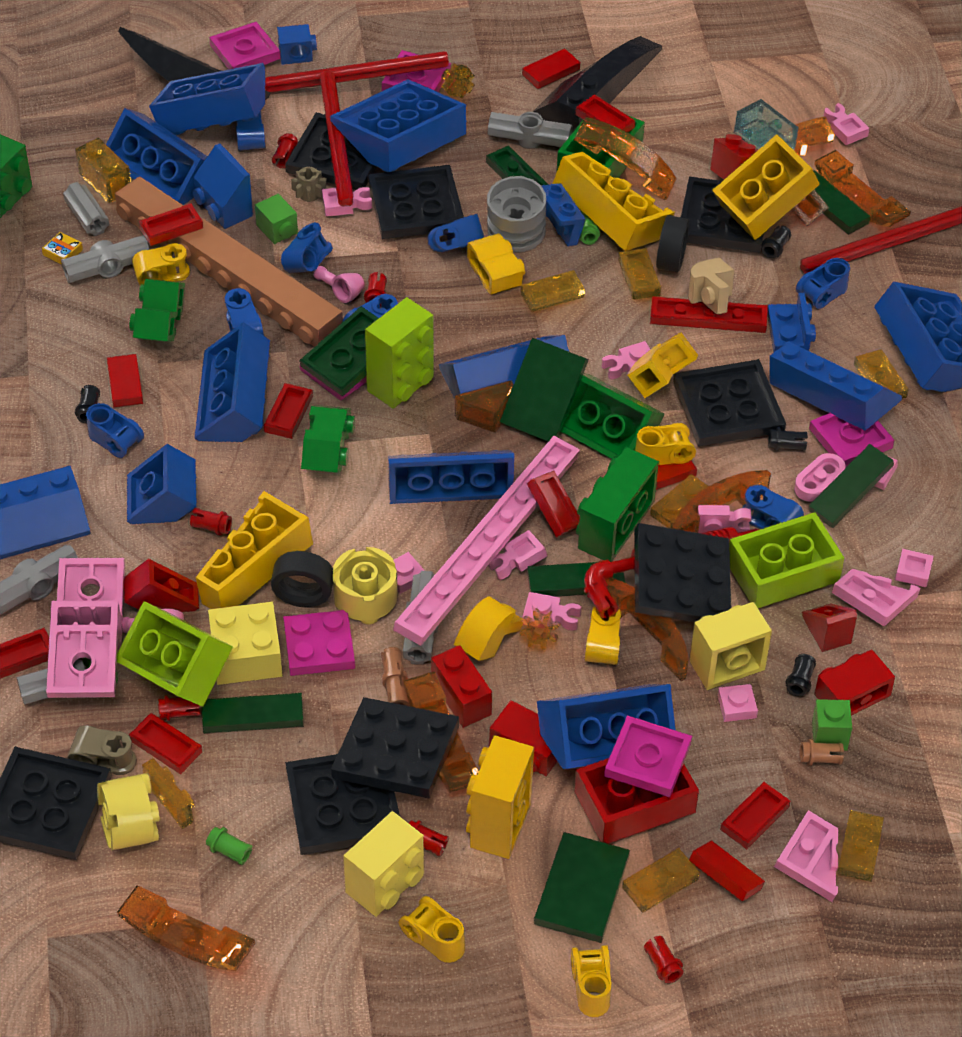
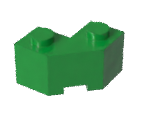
M145 279L144 284H141L139 290V301L143 302L142 308H135V314L132 313L130 317L129 328L130 331H133V338L167 342L174 341L176 335V328H174L175 319L180 320L183 312L185 283Z
M313 405L309 413L310 428L305 430L301 469L338 473L342 471V466H347L349 449L344 448V440L349 439V434L354 433L355 416L351 415V408Z

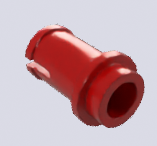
M286 133L278 138V147L272 157L273 164L279 158L276 164L279 168H286L285 164L298 143L297 137L290 133Z
M378 272L370 274L368 289L364 293L366 303L381 294H386L387 278L383 273L380 274L379 281H377Z
M200 508L193 509V514H197V516L191 515V527L214 531L217 536L230 532L232 517L228 516L226 512L215 513Z
M164 695L163 699H158L160 719L166 718V721H170V718L200 716V705L181 697L168 698V695Z
M411 820L409 824L423 834L424 849L441 857L444 852L442 848H446L449 836L442 835L423 826L420 820L417 822Z
M655 936L654 940L657 946L655 947L650 939L645 943L644 950L657 968V977L660 980H664L665 983H673L683 975V963L680 959L674 957L663 936Z

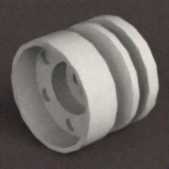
M510 176L501 179L491 186L487 194L488 236L497 233L501 234L505 240L511 243L513 252H525L534 249L542 242L546 232V193L540 184L530 178Z

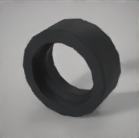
M667 215L659 241L656 267L658 269L673 272L680 271L688 240L689 219Z
M293 551L287 552L277 559L271 578V590L276 597L290 605L307 608L319 606L330 597L333 586V567L323 557L311 552ZM289 576H305L316 582L302 583L293 580Z

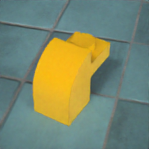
M680 332L665 343H659L646 352L631 367L627 376L642 396L646 398L667 385L672 375L695 361L698 354L682 332Z
M488 596L482 599L468 614L454 641V645H461L467 654L478 661L492 658L495 656L504 635L520 631L525 620L516 615V610L511 606L500 603Z

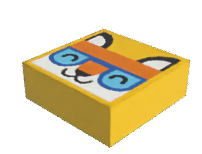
M59 232L42 247L43 256L61 265L62 259L76 256L83 250L82 242L62 232Z

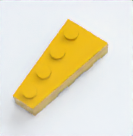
M584 152L562 157L552 184L561 183L580 211L598 225L599 229L612 238L620 248L627 251L660 240L664 221L667 215L674 216V211L668 207L663 211L654 205V198L648 194L642 197L631 190V183L625 179L613 178L610 176V169Z
M263 491L258 497L259 503L257 506L247 511L243 516L244 522L237 531L232 530L227 537V544L223 549H217L196 576L201 603L209 609L239 606L272 578L274 564L280 556L287 552L305 551L313 545L309 517Z

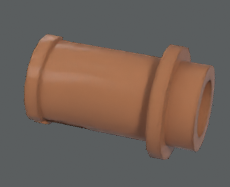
M808 739L807 742H801L800 761L806 762L808 766H812L813 763L841 765L844 755H830V752H844L843 743H816L813 739Z

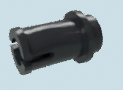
M784 225L781 228L777 226L771 236L763 240L762 253L768 258L779 257L783 252V246L792 236L790 229Z
M85 385L84 388H81L80 402L75 407V415L82 423L87 424L86 413L88 408L98 404L100 390L94 385Z
M776 427L775 430L770 429L768 447L774 448V451H778L779 448L805 451L807 448V441L805 439H808L807 432L784 431L780 427Z
M799 654L796 657L792 673L787 676L785 681L790 694L803 696L810 691L812 686L810 679L816 666V660L812 656Z

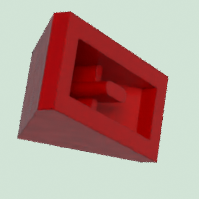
M830 603L802 611L803 619L822 652L852 643L857 620L855 609Z

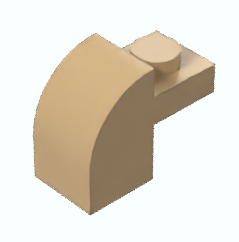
M721 258L705 260L693 265L690 271L689 301L692 304L703 302L716 314L726 313L728 298L732 296L734 269Z

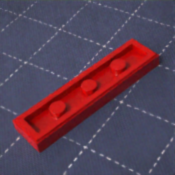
M652 296L650 324L766 333L768 305L728 302L727 312L716 314L703 302L692 304L689 299Z

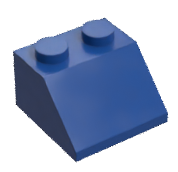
M219 143L214 146L194 175V190L192 193L197 204L205 207L211 219L217 221L226 229L253 216L250 174Z
M169 444L164 445L127 474V522L130 524L176 522L196 507V459Z

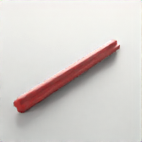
M442 51L270 76L265 78V89L272 93L320 86V74L323 71H332L335 74L336 83L445 68L449 66V58L447 52Z
M323 71L320 74L338 203L342 207L345 205L351 206L353 204V191L344 135L330 121L331 115L340 112L335 74L332 71Z
M962 206L803 258L800 261V269L806 274L832 258H842L848 262L962 224Z

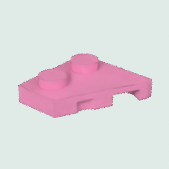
M851 569L834 584L832 593L877 623L885 626L918 597L921 588L911 584L909 590L892 586V579L872 576L867 572Z
M808 810L774 867L833 902L838 893V886H836L838 828Z

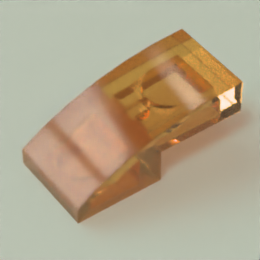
M826 116L798 123L777 133L799 156L806 155L807 146L831 143L834 139V132Z

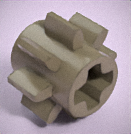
M304 167L296 171V178L291 179L292 190L296 191V198H301L307 202L315 201L322 197V189H326V178H322V171H318L313 167Z

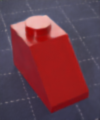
M148 558L124 577V603L138 610L143 601L160 609L193 612L199 609L197 582Z

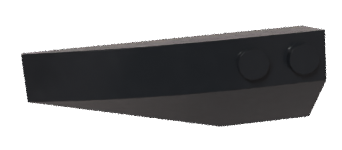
M122 27L118 30L130 47L152 69L169 82L223 71L211 67L205 62L186 56V54L167 46L164 47V44ZM265 90V100L269 98L270 93H271V92L266 91V90Z
M642 36L627 41L613 49L600 60L562 82L533 112L541 115L545 121L572 125L573 133L583 120L576 115L577 106L594 94L610 104L662 50V45Z

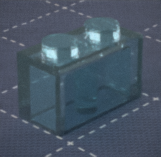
M760 99L737 111L733 133L741 136L742 140L748 144L756 146L757 150L777 134L794 150L799 127Z

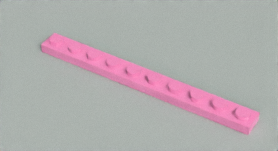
M553 436L395 621L393 631L421 646L538 506L526 483L553 470L560 480L578 458L580 449Z

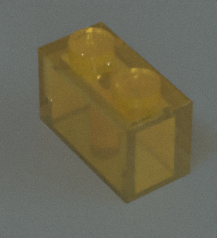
M99 137L75 149L79 174L108 203L115 201V193L131 183L129 166Z

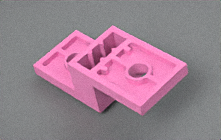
M59 558L57 601H52L46 689L48 698L115 697L117 652L122 645L124 558ZM88 584H95L100 587L98 593L93 596H86L82 593V590ZM79 658H88L92 661L91 666L84 671L75 669L73 664Z

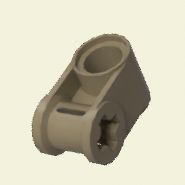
M86 725L80 726L77 729L67 756L68 759L111 768V773L115 775H125L131 772L136 766L137 761L135 753L132 751V741L129 735L121 731L98 729Z

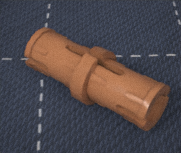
M397 647L385 648L384 652H381L384 668L382 684L386 688L388 702L409 706L406 690L408 674L403 668L402 651Z

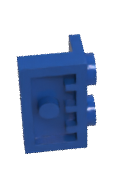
M561 183L541 185L546 193V217L549 218L567 246L577 245L586 218Z
M798 293L797 304L768 305L767 317L773 353L788 341L809 351L810 343L815 342L816 328L815 324H810L812 306L811 303H806L805 293Z

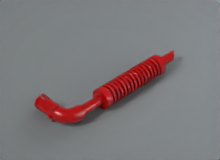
M731 526L700 534L729 538L730 542V539L739 537L757 531L759 529H752L738 533L736 529ZM634 549L631 552L630 558L612 562L608 559L592 564L585 573L584 592L585 594L588 593L587 597L592 600L599 616L603 619L606 618V614L609 618L619 610L617 603L608 591V584L605 579L612 578L613 574L629 570L635 571Z

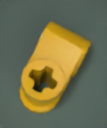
M172 243L136 253L132 258V265L139 285L144 284L145 279L173 282L185 280L190 274L189 265L185 262L187 257L186 248L181 244Z
M683 423L655 427L647 426L640 429L637 433L635 451L659 461L658 465L687 463L696 455V448L690 443L688 438L690 435L689 428Z
M593 607L589 633L587 634L586 662L617 665L620 646V609L609 618L606 614V618L603 619L599 616L596 607Z
M423 896L419 900V906L408 916L404 915L399 919V926L405 935L415 943H419L439 960L451 963L463 956L465 952V936L462 922L444 910L434 899ZM453 938L451 941H444L443 939Z
M602 945L600 949L579 951L577 947L571 948V968L573 980H575L578 1007L583 1014L589 1017L602 1016L610 1007L612 982L608 946ZM590 992H597V993H599L600 995H591V994H589V993H590Z

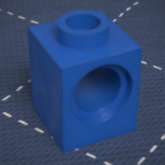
M309 24L277 27L281 65L313 62L312 51L317 50L315 34H310Z

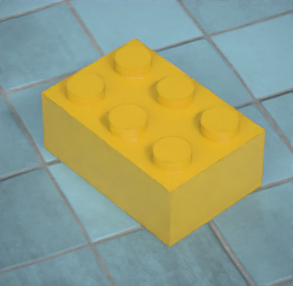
M776 134L712 191L720 205L756 240L819 186L820 183L813 169Z
M494 735L489 748L483 747L478 762V767L481 768L478 775L472 774L467 787V795H470L466 814H469L470 817L466 833H470V848L510 859L531 806L533 746Z

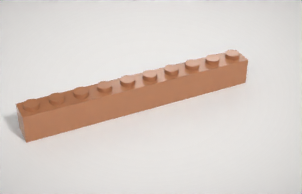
M140 176L115 193L118 215L123 220L131 222L139 230L140 220L184 206ZM202 217L203 229L159 243L162 246L172 243L183 245L187 251L185 260L197 267L201 273L209 275L222 287H226L229 290L235 288L245 289L249 292L254 307L263 315H268L278 322L282 328L290 330L299 336L304 343L310 344L313 347L343 322V312Z

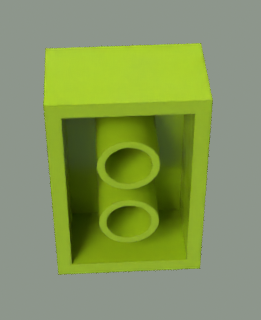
M406 297L365 329L367 391L392 409L401 402L407 401L416 390L423 385H427L434 377L433 314Z
M816 512L732 538L729 542L730 570L750 603L754 602L757 608L834 584L841 578L845 558Z
M143 601L117 653V662L178 697L204 706L233 646L179 617Z

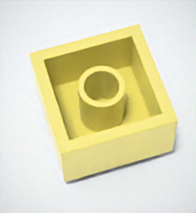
M273 602L208 610L211 635L233 646L217 678V685L282 677L281 654Z
M754 602L742 606L736 605L728 611L713 616L707 615L695 621L690 663L706 690L765 670L772 630Z
M390 812L343 855L345 892L375 917L384 909H391L397 903L400 894L409 886L414 887L424 875L423 834L395 812Z

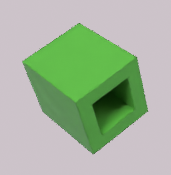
M280 194L255 204L256 225L273 244L298 234L297 212Z
M816 699L812 718L813 741L816 743H843L844 751H847L852 732L850 700Z

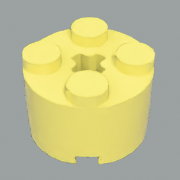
M366 547V551L356 552L355 549H351L343 553L333 566L335 606L339 610L347 612L349 618L369 625L374 624L379 618L387 615L394 608L398 598L397 570L393 558L383 550L374 547Z
M147 773L108 780L97 784L98 805H102L103 816L100 817L107 845L111 850L138 846L159 840L156 822L160 820L159 810L156 801H149L148 794L151 793V784Z

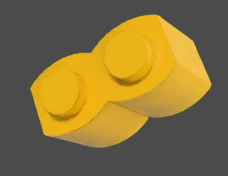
M497 233L468 242L467 259L474 272L479 275L483 286L489 294L522 285L523 275H525L524 263L513 254L511 243L505 240L501 234Z

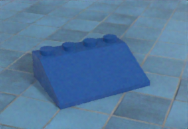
M407 79L331 115L330 121L370 164L381 168L383 171L392 172L465 135L466 104Z
M893 281L874 308L880 316V321L891 334L893 343L898 346L904 356L905 363L916 376L917 383L925 390L941 392L962 388V302L960 298L954 293Z

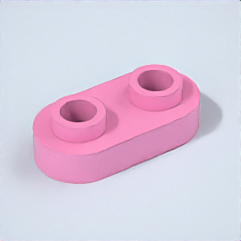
M831 453L818 456L797 475L794 487L796 495L804 501L813 502L845 469L844 460L838 455Z

